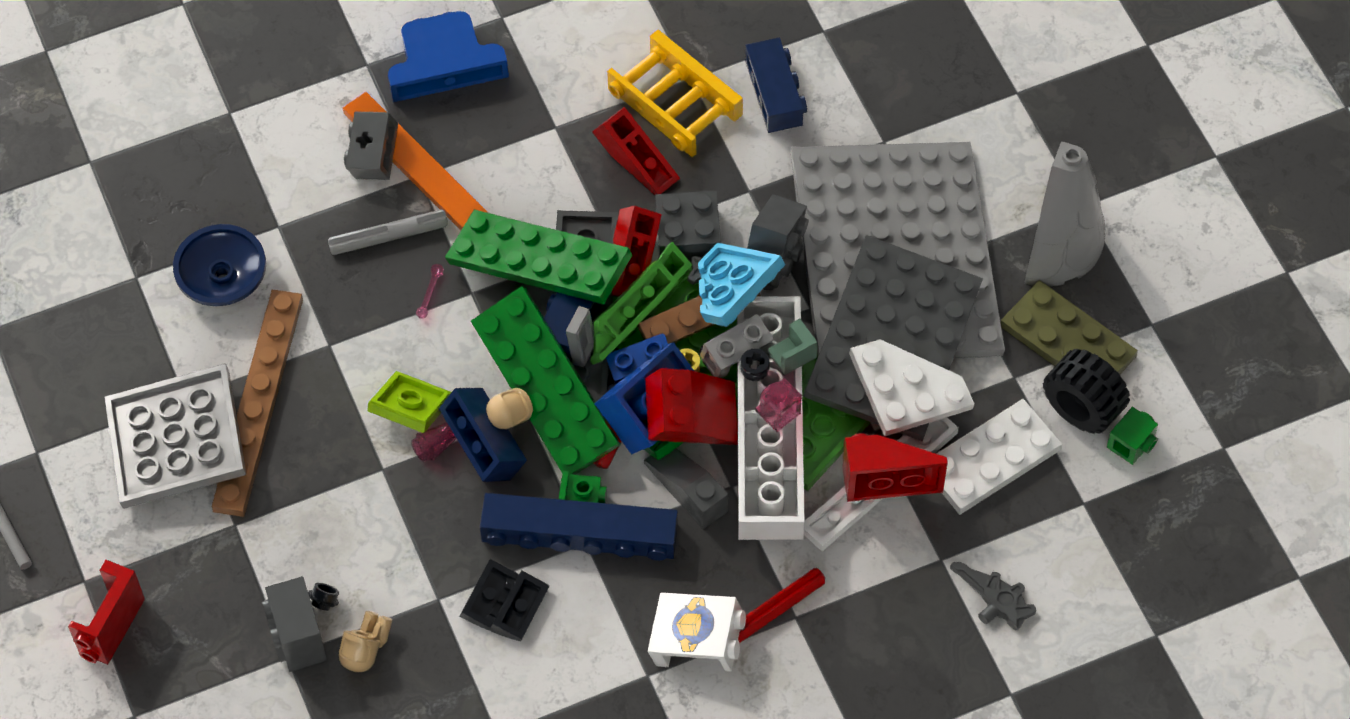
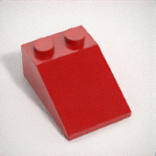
M660 368L645 378L649 440L724 445L738 444L735 382L692 370Z
M859 433L851 437H845L842 469L847 502L943 493L948 465L947 457L881 435Z

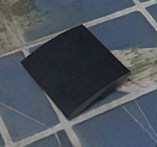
M490 559L459 617L498 635L521 642L550 585L522 570L518 574Z

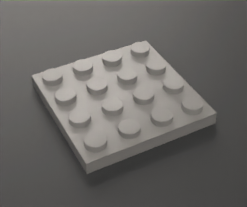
M226 363L104 397L119 503L123 509L247 475L230 373Z

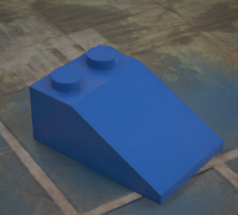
M674 342L667 345L622 379L594 403L631 455L649 448L657 442L648 439L645 378L660 368L694 371Z

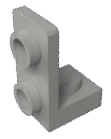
M756 314L704 343L700 357L712 376L724 378L728 375L730 367L741 360L743 353L750 349H761L772 343L773 336L760 316Z

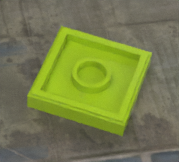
M396 371L368 402L367 411L425 433L441 414L439 408L452 392Z

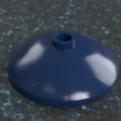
M229 224L211 225L195 231L181 243L173 260V274L179 289L189 299L207 306H226L245 299L258 288L266 271V256L259 240L246 229ZM222 274H226V275H227V276H225V277L218 278V277H219L220 275H222Z

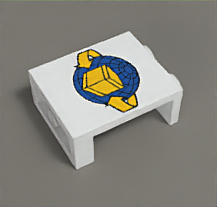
M660 593L648 653L654 664L659 667H669L671 656L719 659L725 671H732L734 659L737 660L740 653L738 637L740 630H743L745 627L746 613L742 610L736 597Z

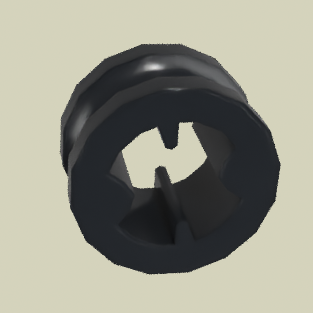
M758 348L747 350L741 357L742 375L751 381L764 379L769 372V357L767 353ZM753 361L760 362L757 369L751 368Z

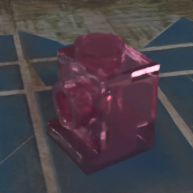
M783 378L779 382L768 385L762 391L760 405L755 408V411L778 432L801 414L802 395Z

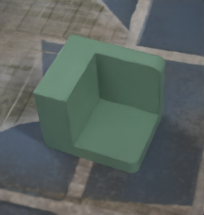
M799 318L789 324V337L771 346L768 349V354L781 372L786 375L817 358V341Z

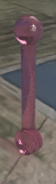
M434 264L431 267L432 277L421 307L416 310V315L420 319L427 317V306L437 278L443 275V267L440 264Z

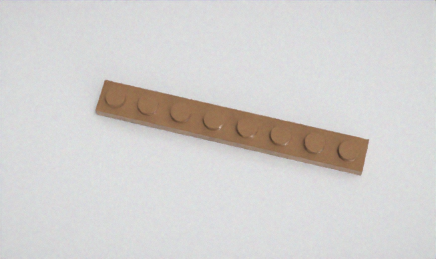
M271 290L237 412L247 475L217 484L211 506L214 513L245 516L303 303V297L300 293Z

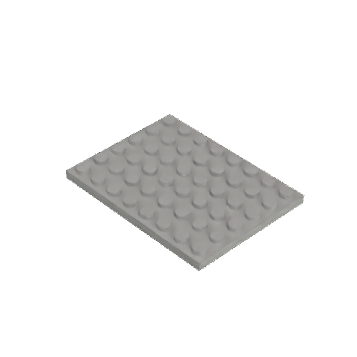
M971 142L791 148L790 155L796 201L807 206L805 218L809 219L806 232L803 237L801 236L814 337L817 341V358L866 235L983 278L954 358L1003 356L1005 347Z

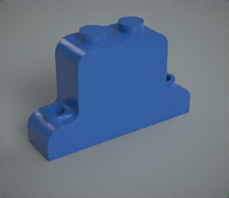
M464 11L446 12L442 15L417 18L405 23L401 29L407 61L392 66L388 71L393 102L509 77L504 48L498 44L480 45L477 42L471 17Z

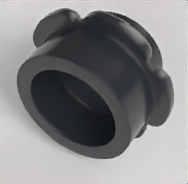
M315 583L313 590L308 592L312 600L311 604L317 609L328 611L330 607H335L339 604L337 599L339 591L331 585Z

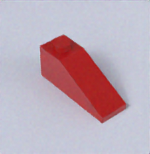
M625 107L592 131L610 156L654 195L662 194L680 179Z
M635 205L620 209L613 244L628 247L632 257L614 286L612 296L619 297L651 264L662 214Z

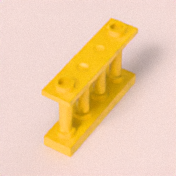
M659 29L650 35V55L622 77L612 67L607 71L608 90L617 99L621 98L667 136L679 151H685L691 157L696 155V136L720 115H726L734 122L743 115V98ZM657 63H663L671 72L643 94L632 85ZM678 80H684L692 89L666 111L653 102ZM699 98H706L714 105L688 128H684L675 120L678 115Z

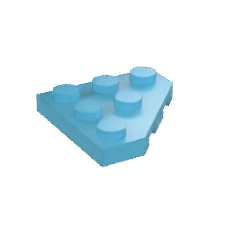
M716 243L698 262V270L701 274L699 295L702 298L700 313L705 322L724 327L734 322L739 313L755 300L757 294L769 282L774 280L776 274L785 266L781 255Z

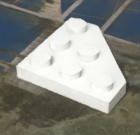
M881 339L850 349L849 355L884 437L969 411L974 407L973 399L963 377Z

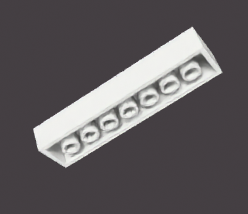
M757 296L754 301L749 303L739 313L737 325L757 314L773 336V341L761 348L769 357V372L764 379L759 381L746 379L741 373V360L737 362L738 540H804L802 366L784 375L768 354V349L771 346L789 337V324L799 318L801 319V296ZM753 361L751 368L757 369L760 362Z

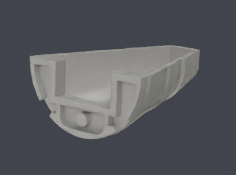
M1061 141L1052 164L1025 284L1034 286L1040 280L1049 287L1064 285L1065 281L1075 277L1079 279L1088 273L1102 254L1106 226L1096 187L1097 180L1086 152L1076 145Z

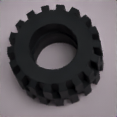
M1070 350L1044 378L1043 389L1051 406L1068 423L1088 433L1095 434L1096 432L1100 434L1105 431L1130 402L1129 390L1126 388L1127 385L1120 374L1108 362L1087 350Z

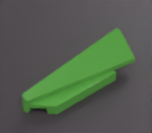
M673 242L669 243L658 260L653 261L594 321V354L590 360L592 365L602 362L679 283L677 280L692 266V263Z

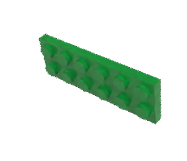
M474 209L445 258L450 265L605 304L630 261L632 253L628 247Z
M521 286L471 320L472 325L510 388H520L528 394L533 406L530 421L561 472L569 471V474L576 475L621 445L607 420L594 404V399L525 287Z

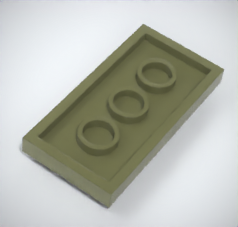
M1040 280L1000 320L1002 329L1054 366L1070 350L1080 349L1081 351L1087 350L1092 354L1098 355L1121 374L1137 357V349Z

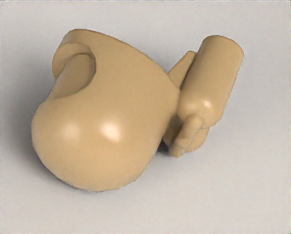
M513 388L493 396L487 404L486 411L488 419L493 426L498 429H509L528 421L532 415L533 406L528 394L524 390Z
M365 611L360 630L343 632L339 649L341 665L353 672L368 671L375 662L378 649L386 644L392 623L391 618L385 616L378 617L379 614L375 612Z

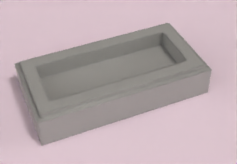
M579 306L566 329V335L573 364L583 367L586 365L594 349V329L589 309Z

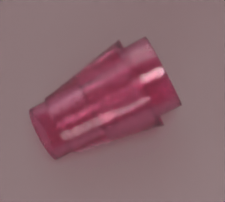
M446 422L427 429L425 433H417L416 438L411 441V444L418 458L426 462L428 460H435L457 438Z

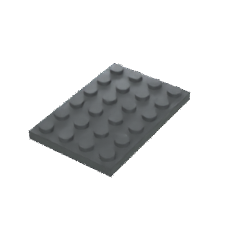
M866 235L803 397L879 425L849 355L850 349L881 339L949 370L983 278ZM929 423L898 433L923 441Z

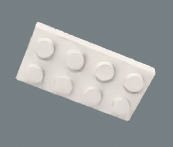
M1021 399L936 453L947 457L948 461L942 494L958 514L961 515L1062 449V443L1024 399Z

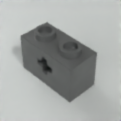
M354 112L353 122L349 124L348 129L350 143L349 149L344 154V165L355 179L390 180L398 123L389 112Z

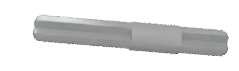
M441 209L330 237L328 244L332 255H337L444 228L448 225L445 211Z

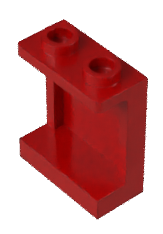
M105 559L99 570L108 591L105 599L89 626L71 621L68 628L79 655L83 659L91 663L100 661L108 665L145 601V597L134 570Z

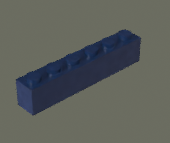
M485 493L480 533L482 542H487L493 546L513 544L526 549L546 547L558 552L580 550L591 555L613 553L624 558L635 555L646 556L652 560L660 561L666 558L674 559L678 510Z

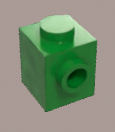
M1132 406L1110 432L1107 448L1133 465L1143 452L1150 453L1158 441L1156 437L1158 423L1148 413L1140 412Z

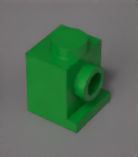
M562 471L559 499L606 503L607 486H602L601 477L569 474V471Z

